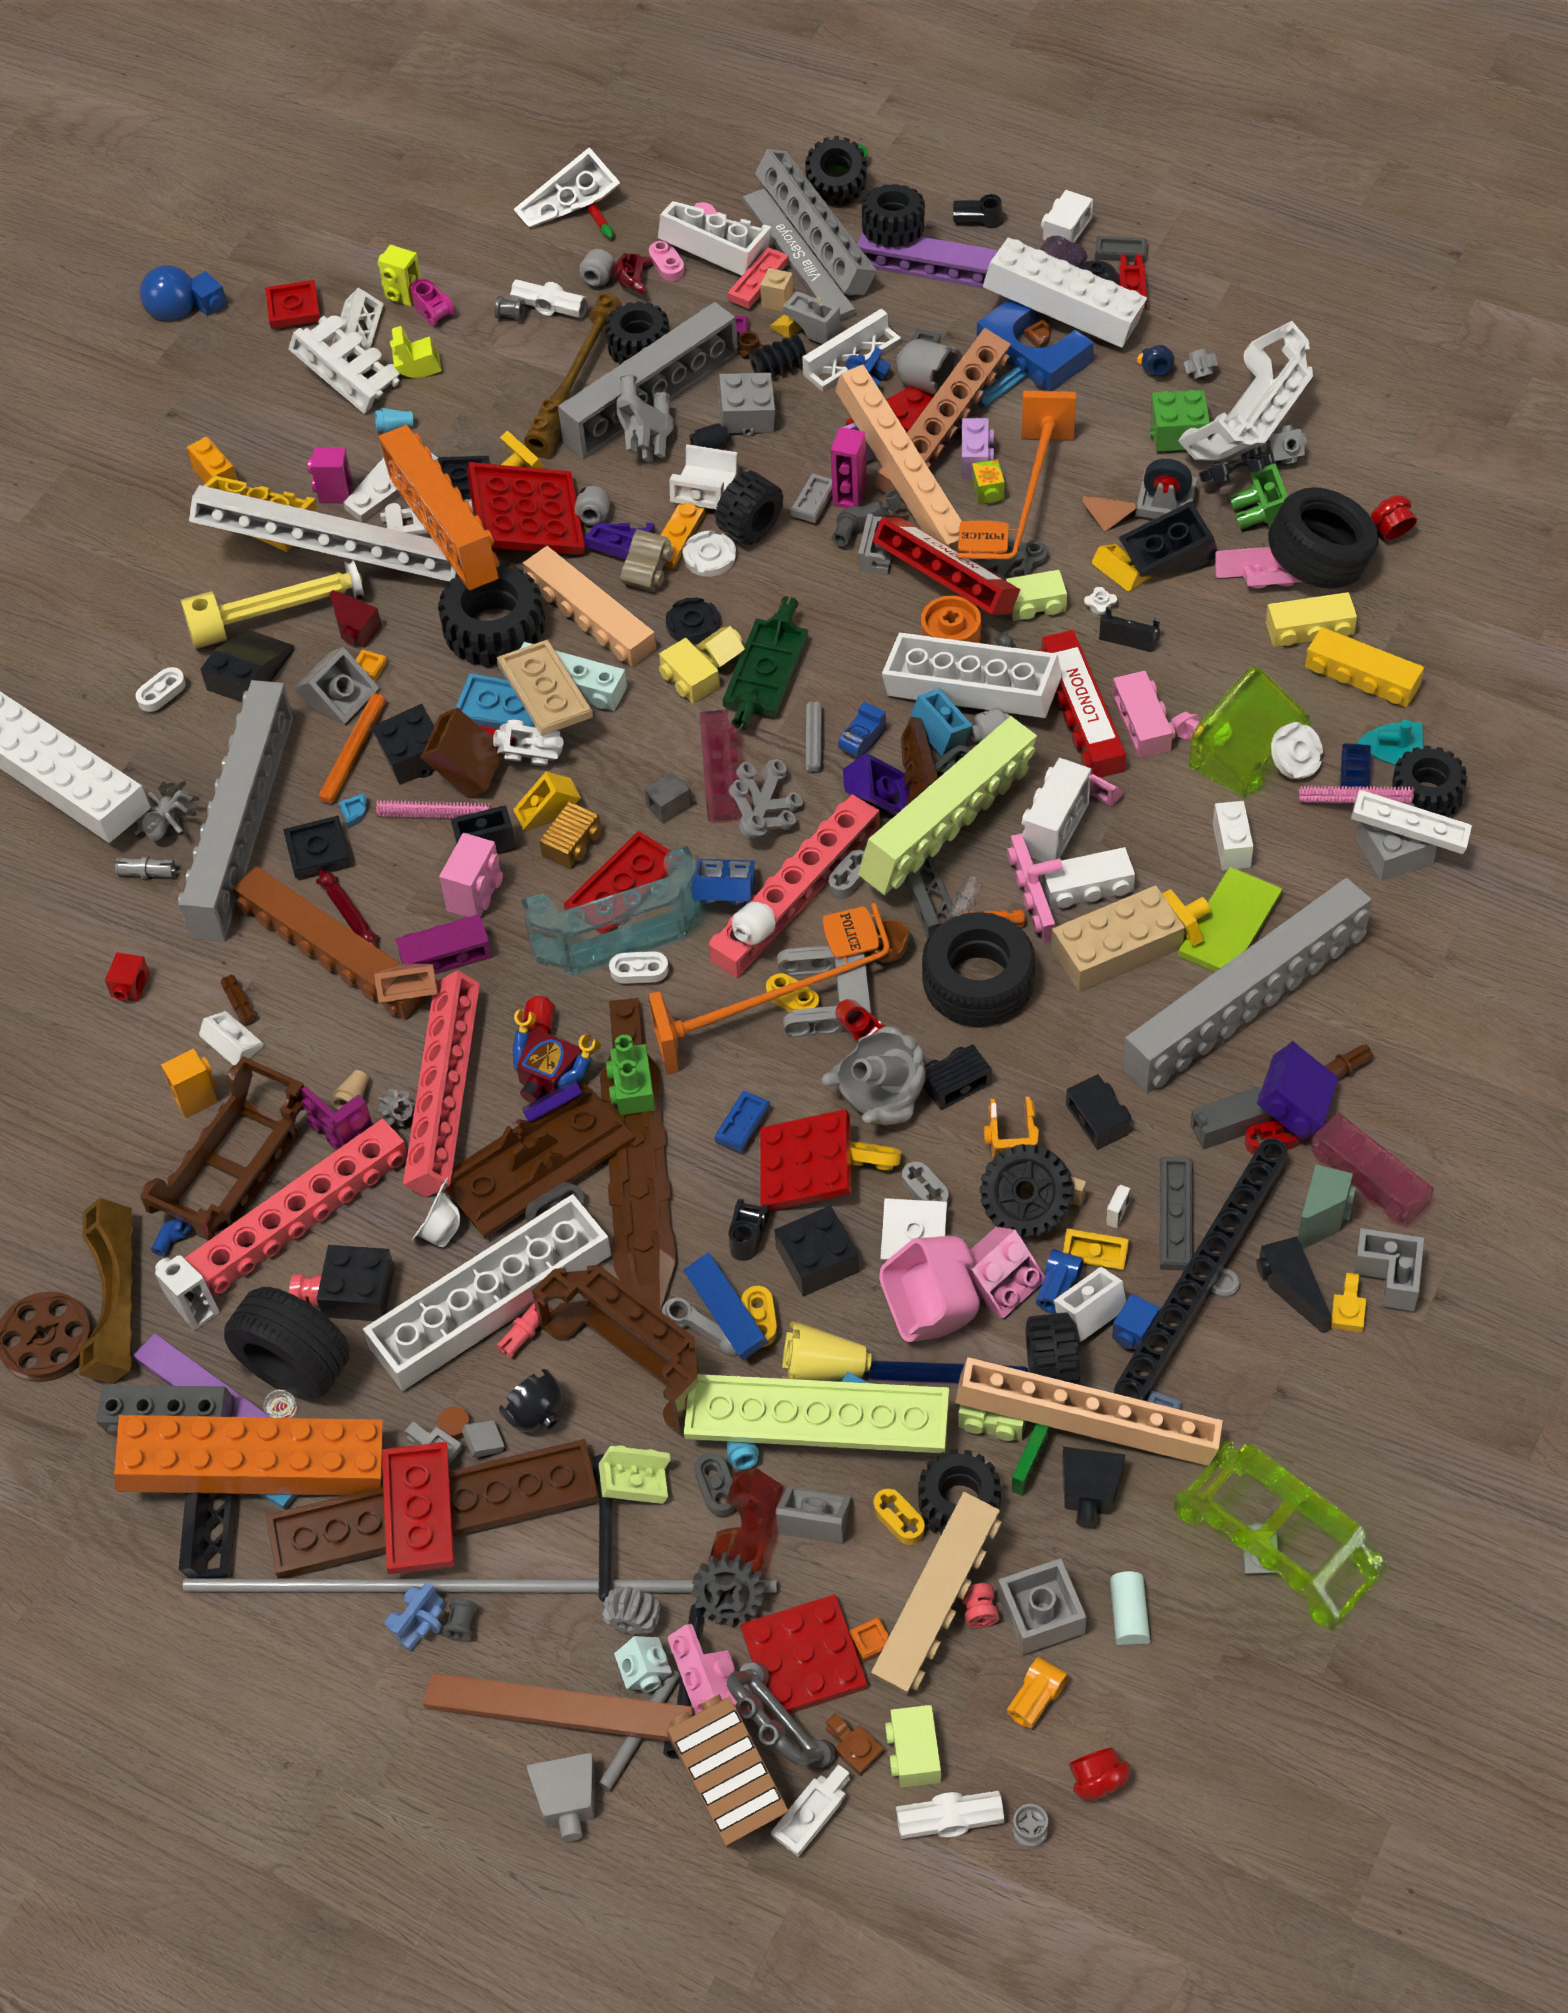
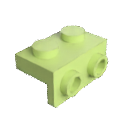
M610 1446L599 1462L602 1497L664 1504L668 1498L665 1468L671 1460L670 1453L658 1452L653 1449L642 1450L625 1446Z

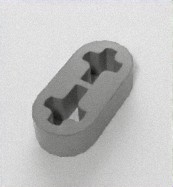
M851 851L830 874L829 891L834 897L847 898L851 896L864 881L858 875L865 851ZM847 879V885L842 884Z
M918 1161L910 1162L903 1168V1186L915 1200L937 1201L936 1199L930 1200V1192L934 1197L940 1196L939 1202H947L948 1207V1189L924 1163ZM910 1175H921L922 1184L916 1178L911 1179Z

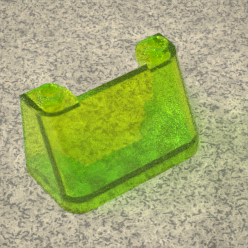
M1253 665L1248 668L1195 728L1191 738L1189 767L1246 798L1252 790L1256 791L1263 782L1262 770L1265 763L1272 757L1271 743L1274 734L1280 727L1293 722H1300L1299 724L1311 727L1309 714L1265 671Z

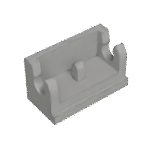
M873 514L867 515L858 552L859 572L888 575L893 554L872 542L882 518L873 516Z

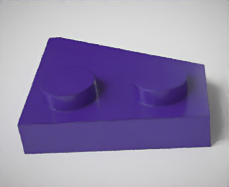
M596 523L585 536L584 544L585 547L626 559L636 530L655 533V524L646 523V528H630V523Z

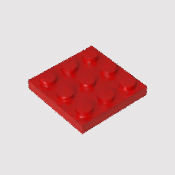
M846 1109L760 1127V1206L764 1204L770 1205V1211L852 1194L850 1114Z
M836 1594L740 1624L751 1662H760L766 1666L769 1678L765 1686L789 1714L868 1689L865 1675ZM768 1711L770 1719H775L773 1715Z

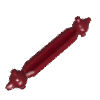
M319 870L320 877L316 879V883L326 889L327 895L353 932L377 948L376 941L379 940V935L369 930V925L342 887L337 883L338 877H335L330 872Z

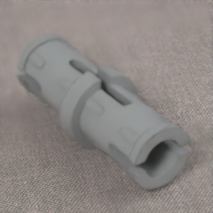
M142 856L141 859L117 858L115 863V873L117 876H141V879H149V877L174 878L175 874L172 872H176L175 860H155Z

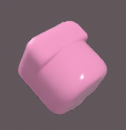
M953 1235L915 1238L882 1265L879 1275L880 1283L898 1331L905 1341L915 1342L941 1338L963 1328L975 1318L980 1302L968 1269L973 1264V1259L967 1244L962 1238Z

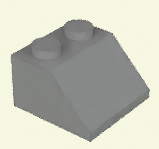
M341 647L329 652L295 689L313 709L344 725L379 687L348 651Z

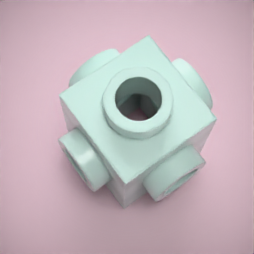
M634 1636L614 1653L622 1679L628 1690L654 1691L661 1686V1682L672 1674L659 1637Z

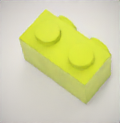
M389 245L378 259L385 298L412 306L411 285L414 281L421 279L417 253Z

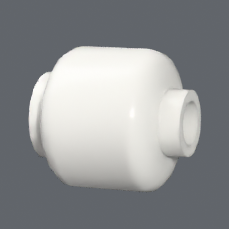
M750 902L745 905L732 918V928L735 937L748 945H757L762 942L775 929V915L772 909L760 902Z

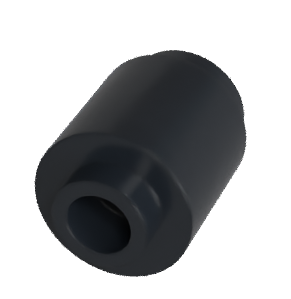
M720 423L697 429L695 433L689 435L690 443L694 446L722 450L727 448V442H730L727 428L722 427Z

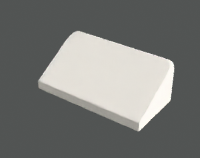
M226 1011L203 1018L199 1032L200 1037L232 1065H236L242 1056L249 1059L263 1048L264 1044Z

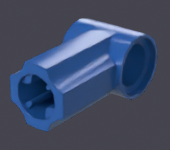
M1052 1249L1045 1268V1278L1036 1298V1305L1040 1306L1045 1312L1056 1313L1054 1299L1069 1290L1072 1284L1076 1285L1084 1258Z

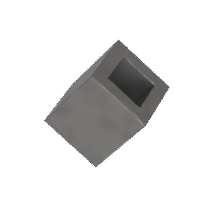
M673 772L645 788L647 807L663 824L691 807L689 797L691 790L684 780H679Z

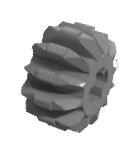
M619 1586L615 1587L614 1590H610L603 1604V1621L611 1625L612 1629H618L622 1633H629L633 1636L637 1634L646 1636L648 1633H652L660 1617L659 1601L656 1598H652L650 1593H644L640 1589H632L629 1586L626 1588Z

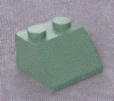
M1315 1164L1298 1234V1240L1302 1249L1339 1232L1342 1221H1349L1356 1187L1351 1186L1353 1173Z

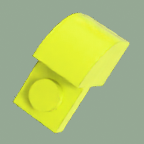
M402 326L392 329L393 340L390 341L394 368L400 374L411 378H422L442 371L439 352L430 337L411 343Z

